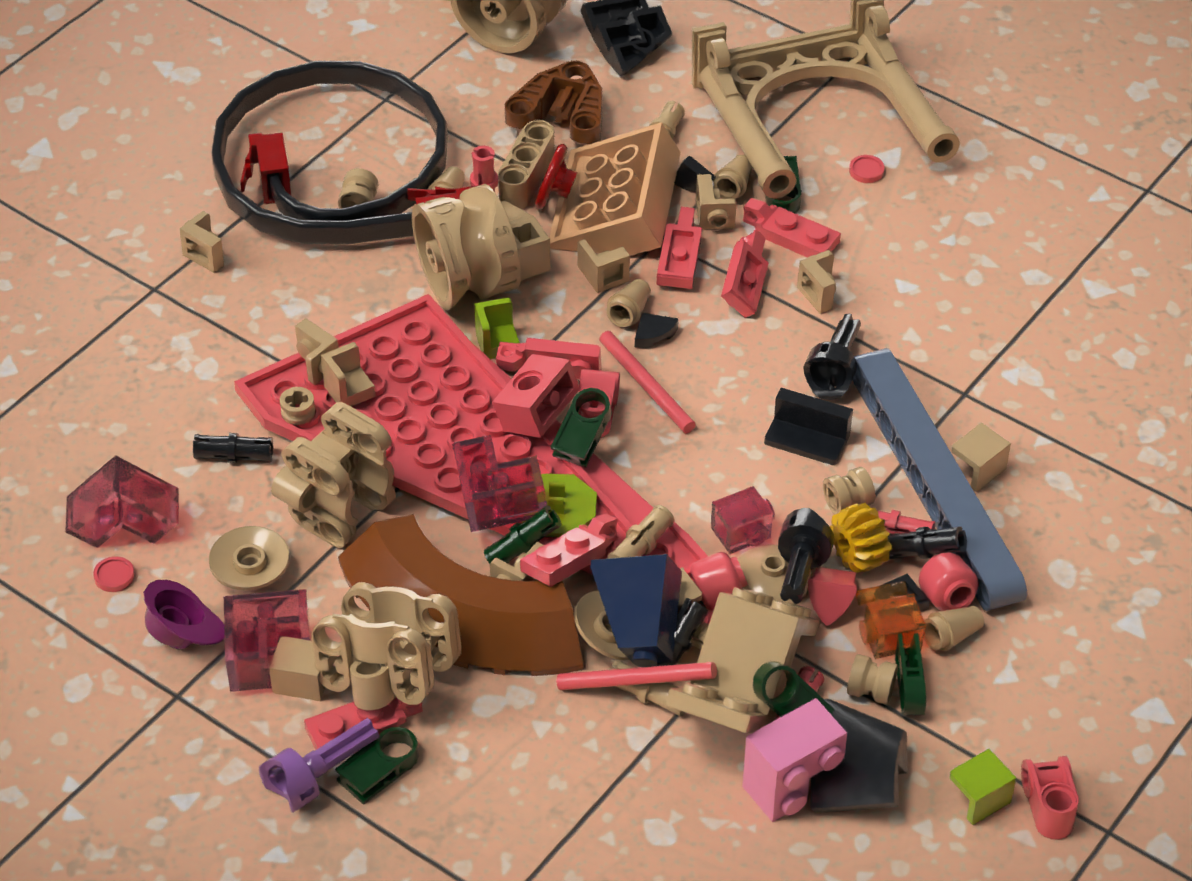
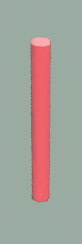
M611 331L602 333L599 341L685 434L693 431L696 423Z
M715 662L561 673L557 675L556 683L559 690L705 680L716 678L717 667Z

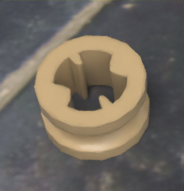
M292 387L281 394V415L286 422L300 425L309 422L314 417V396L310 390L304 387Z

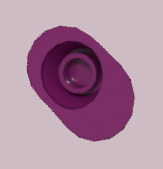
M155 580L149 583L144 590V602L147 606L145 627L155 640L175 649L188 648L192 643L215 645L224 640L227 634L225 624L189 588L170 580Z

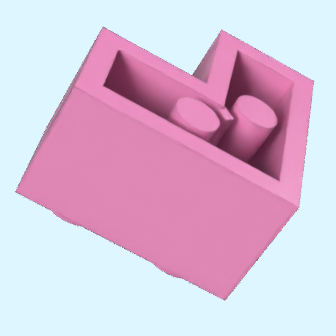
M817 698L811 700L746 736L742 787L772 822L785 815L796 814L807 803L810 777L823 770L829 771L834 769L844 759L847 732Z

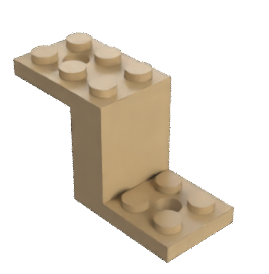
M734 587L732 594L720 592L697 663L715 662L717 676L715 679L692 680L690 684L685 683L684 688H670L665 705L744 733L755 732L774 721L776 713L755 695L752 685L753 677L759 667L770 661L780 662L791 668L801 635L816 636L820 620L810 617L811 609L790 602L773 600L774 597L754 590ZM783 670L775 671L766 682L765 689L770 699L778 697L783 692L787 680Z

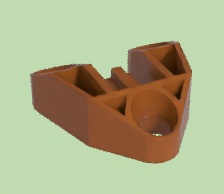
M568 61L537 73L505 102V123L510 127L523 129L531 121H545L548 113L549 116L555 117V122L562 123L564 119L568 120L573 108H575L570 117L571 140L583 144L601 141L602 87L589 65L582 61ZM573 76H581V77H583V78H580V79H570V77H573Z

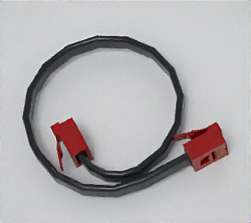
M312 61L273 71L239 91L216 120L211 150L215 179L228 207L260 232L300 244H355L414 236L412 212H402L415 204L426 203L439 197L459 199L460 194L464 190L473 187L441 188L435 186V190L428 189L446 168L448 133L447 122L432 95L405 75L362 61ZM316 84H360L396 94L425 115L436 135L435 152L415 179L384 198L347 208H318L301 203L292 197L283 132L262 135V133L248 134L250 148L245 158L240 180L241 192H244L247 180L253 176L254 164H258L264 204L276 203L279 212L282 214L261 208L237 190L224 165V157L228 136L247 112L278 94Z

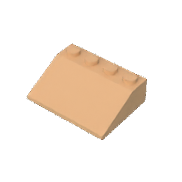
M662 122L570 150L566 167L578 173L568 198L559 196L549 236L551 249L577 251V242L585 239L595 253L624 247L631 256L642 252H650L662 246L681 153Z

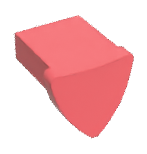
M818 567L815 569L814 576L808 579L810 601L824 625L832 624L850 606L857 591V584H855L856 572Z

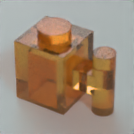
M904 581L856 591L858 605H866L864 620L859 622L861 639L865 645H870L875 659L895 655L898 634H902L904 648H909L914 633H918L920 649L922 650L926 624L914 594L907 595V587Z

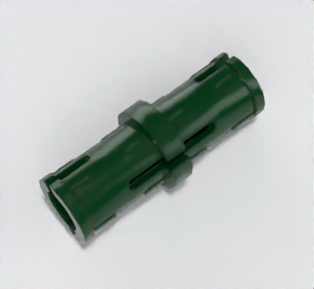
M546 505L522 524L518 522L509 528L510 532L506 536L484 549L487 561L490 564L494 558H498L508 564L523 552L527 553L537 541L539 542L546 535L562 526L561 520L554 510L551 511V507Z

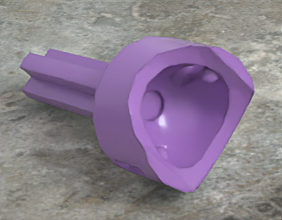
M366 718L322 747L311 751L303 758L292 748H286L259 766V775L266 789L286 798L289 802L291 813L319 796V787L315 778L322 776L327 770L379 738L378 731L373 728L371 720Z

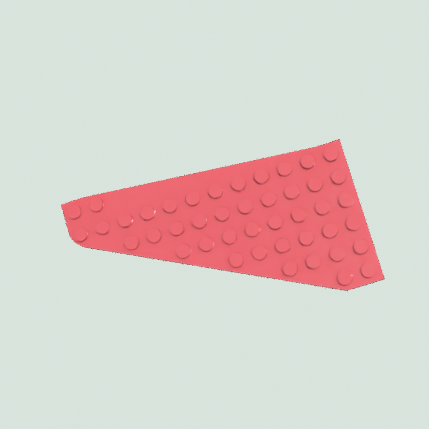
M429 294L333 336L338 339V347L352 342L356 343L359 347L360 366L375 386V397L351 407L377 421L389 433L392 444L386 450V460L392 463L394 469L392 486L506 536L510 532V527L517 522L522 524L516 518L518 490L541 474H574L597 492L596 517L607 513L618 519V539L606 548V555L600 559H607L608 555L624 541L629 528L632 525H639L653 510V507L594 453L586 468L553 457L554 450L550 447L561 426L557 419L541 438L504 432L492 402L512 378L466 337ZM299 352L234 381L236 393L265 429L291 441H294L297 437H303L312 441L325 429L322 425L321 416L336 403L324 387V379L316 385L308 381L306 360ZM292 387H304L312 392L315 415L309 422L294 425L282 418L280 396L285 390ZM673 522L674 524L656 540V547L652 552L642 556L667 554L679 568L682 567L692 578L690 572L691 565L708 557V555L676 522ZM544 537L539 543L546 545L559 537ZM591 564L581 569L593 575L592 570L590 568Z

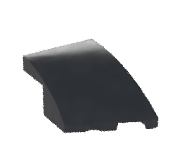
M598 0L583 3L580 9L597 47L620 76L628 73L672 35L662 7L649 8L646 0Z
M824 699L835 709L831 715L847 732L845 757L838 766L829 771L823 770L811 777V810L815 813L899 807L898 774L908 773L907 732L831 699Z

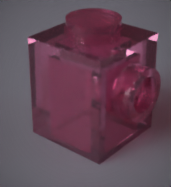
M754 486L712 502L711 529L729 554L750 546L760 545L765 540L771 538L772 521L775 519L774 509L770 501L766 498L763 499Z

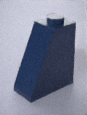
M667 554L591 560L590 568L618 648L634 665L639 667H653L657 663L673 662L674 634L677 625L682 570Z

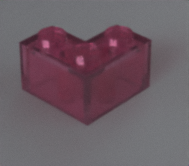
M491 435L452 443L471 532L526 521L547 505L537 456L497 464Z
M117 455L72 491L66 499L65 532L96 548L100 547L121 528L154 544L179 524V488Z
M306 589L223 596L225 662L230 692L272 688L269 671L271 664L270 655H274L281 637L286 636L311 641Z

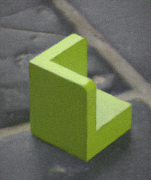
M510 298L474 303L476 337L480 350L490 359L496 358L500 342L520 343L513 325V305Z
M990 749L983 751L951 770V781L970 800L967 820L972 825L1012 802L1016 777Z

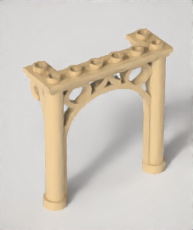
M851 0L850 24L732 49H728L726 44V24L724 22L692 29L693 88L699 87V89L705 88L758 175V183L767 197L777 199L789 194L795 187L796 176L761 122L755 109L761 99L772 90L802 79L841 77L867 83L886 95L930 160L944 162L951 159L957 153L960 147L959 138L952 128L945 126L898 60L887 36V33H890V22L887 11L884 8V0ZM847 57L853 58L849 62L838 61V59ZM757 76L762 77L760 81L744 80ZM740 94L748 95L746 101H744Z

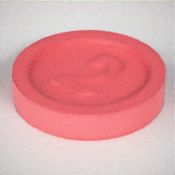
M860 155L853 158L850 162L849 173L856 181L874 183L883 177L885 167L884 163L875 156Z
M119 556L101 560L93 571L95 584L106 592H118L126 589L131 585L135 576L132 563L126 558Z

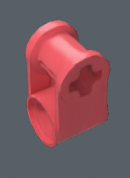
M582 369L579 392L583 389L596 388L605 392L609 398L612 415L601 436L602 438L609 434L611 430L614 408L618 402L620 372ZM588 401L579 408V415L584 418H595L602 414L605 410V405L599 401Z
M1059 756L1057 761L1033 763L1031 759L1023 760L1021 764L1023 790L1029 800L1038 832L1049 839L1059 840L1066 838L1074 828L1079 803L1068 757Z

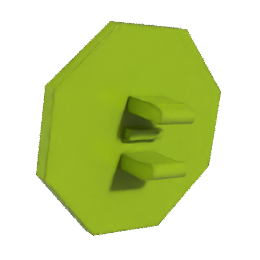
M541 474L518 490L516 518L523 523L548 505L551 507V511L554 510L557 513L562 526L545 537H560L566 534V532L576 527L578 528L579 525L585 524L588 526L592 518L596 517L597 492L574 474Z

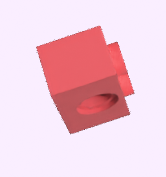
M532 354L492 403L504 432L541 438L577 394L580 387L569 359Z

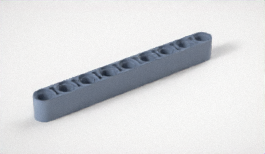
M888 348L854 356L857 361V371L853 377L854 385L932 521H935L937 530L961 526L962 530L965 531L967 537L965 551L953 553L959 555L977 575L979 585L975 597L985 611L1026 600L1027 587L1022 572L892 352Z

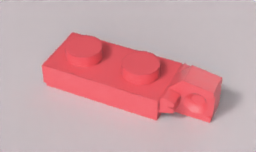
M750 198L744 205L743 222L754 226L755 229L766 237V240L807 258L827 250L832 252L840 243V232L776 205L768 206L766 202Z
M681 206L678 224L669 223L666 225L656 285L693 288L702 239V228L694 226L695 208Z
M757 229L736 242L721 297L745 318L757 311L768 267V262L762 257L766 237Z
M527 338L525 343L500 342L496 356L497 366L511 372L519 370L532 354L569 359L576 379H580L582 369L602 371L601 347L593 344Z
M607 513L592 518L589 526L585 524L579 525L578 528L576 527L566 532V534L521 558L520 571L552 587L590 565L591 560L600 559L606 555V548L618 539V519Z
M395 697L385 707L376 710H363L356 707L354 702L305 719V730L315 750L366 718L371 720L373 728L380 735L382 731L404 724L407 722V717L423 712L422 702L417 705H409Z

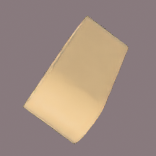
M543 120L531 121L522 129L498 172V198L500 201L505 200L521 210L526 208L531 202L555 153L554 128L549 122Z

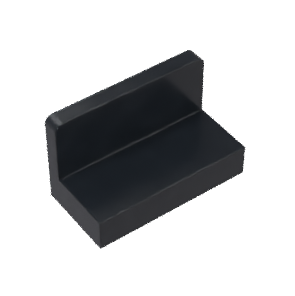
M781 387L775 399L774 419L765 435L764 444L826 464L836 465L850 437L853 409Z

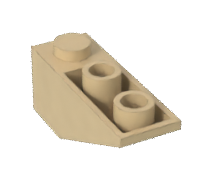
M505 200L501 201L515 237L520 260L521 280L550 271V238L533 215Z

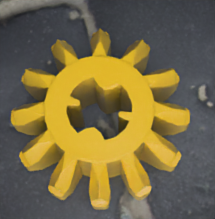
M866 503L854 504L832 516L830 528L834 533L835 540L833 545L837 550L836 556L842 558L843 565L846 568H850L856 573L867 572L889 560V551L892 550V545L888 540L890 533L884 526L885 520L879 518L875 507L871 508Z

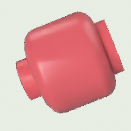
M718 552L691 565V579L701 590V601L708 610H714L720 592L732 594L734 587L742 589L748 586L736 556L730 558L725 552Z
M950 552L940 553L929 559L920 571L918 580L921 591L940 611L969 606L977 594L979 585L974 571L959 555Z

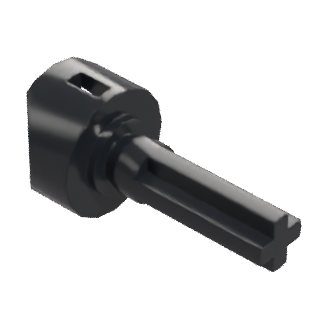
M844 314L830 342L819 343L811 349L803 366L807 383L818 398L833 400L842 397L847 392L857 371V361L850 349L859 331L861 322L859 319L853 320L852 314Z
M810 508L797 509L788 514L778 539V550L784 560L789 563L780 597L783 601L791 599L794 604L802 601L810 569L818 568L827 562L835 540L830 526Z

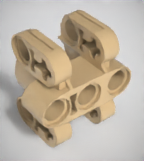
M337 402L321 416L322 425L325 429L312 441L303 437H297L282 450V459L286 465L273 480L271 492L273 496L288 504L289 513L297 524L332 546L342 548L357 534L356 522L358 519L353 517L350 512L352 499L370 510H383L395 499L396 493L392 486L394 469L392 463L386 460V450L392 444L389 433L372 418L343 402Z
M366 582L354 584L343 597L341 603L342 615L333 614L322 618L312 630L311 636L316 670H319L320 682L326 688L335 692H342L352 685L354 704L363 710L383 708L395 697L409 705L421 703L434 687L433 670L444 672L450 669L461 655L462 649L458 612L456 606L449 598L441 594L422 597L412 590L402 587L375 588ZM354 596L363 597L369 603L370 611L358 607ZM428 608H435L440 611L444 616L445 622L439 623L433 620L428 613ZM325 627L336 630L341 637V642L330 639L326 634Z

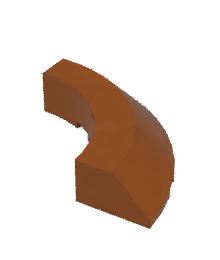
M414 514L374 522L338 556V562L350 588L358 582H366L375 588L402 587L412 590L422 597L441 594L449 598L456 606L458 612L462 648L461 655L453 664L455 666L468 669L469 664L494 669V674L505 675V670L531 671V676L557 675L584 670L573 608L563 581L550 587L540 581L499 579L469 570L443 555L432 545L418 526ZM355 596L356 598L359 597L370 611L369 603L363 597ZM428 608V613L433 620L439 623L445 622L444 616L440 611L435 608Z

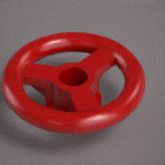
M565 144L558 145L535 200L534 205L537 210L544 209L551 192L555 191L558 193L557 195L567 199L578 172L566 167L564 159L567 153V146Z

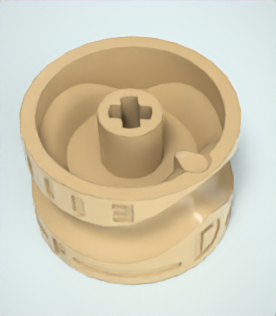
M450 0L459 24L475 41L497 52L516 53L530 46L543 31L545 25L551 22L565 7L567 0Z
M482 184L466 189L460 194L459 199L439 197L413 206L412 228L418 256L428 284L442 308L445 310L452 309L467 290L477 293L482 300L519 287L521 269L515 237L504 207L497 194L489 185Z

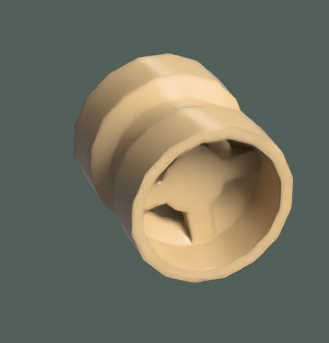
M356 168L348 171L343 180V189L339 195L338 207L347 208L373 201L379 186L377 177L365 169Z
M863 467L849 470L846 476L834 475L825 478L823 481L824 497L828 507L834 514L854 504L866 503L870 505L875 502L876 494L873 481L867 470Z
M857 654L851 669L847 694L860 697L864 694L869 695L871 692L875 702L888 705L897 677L898 664L886 661L877 667V663L872 662L870 657Z

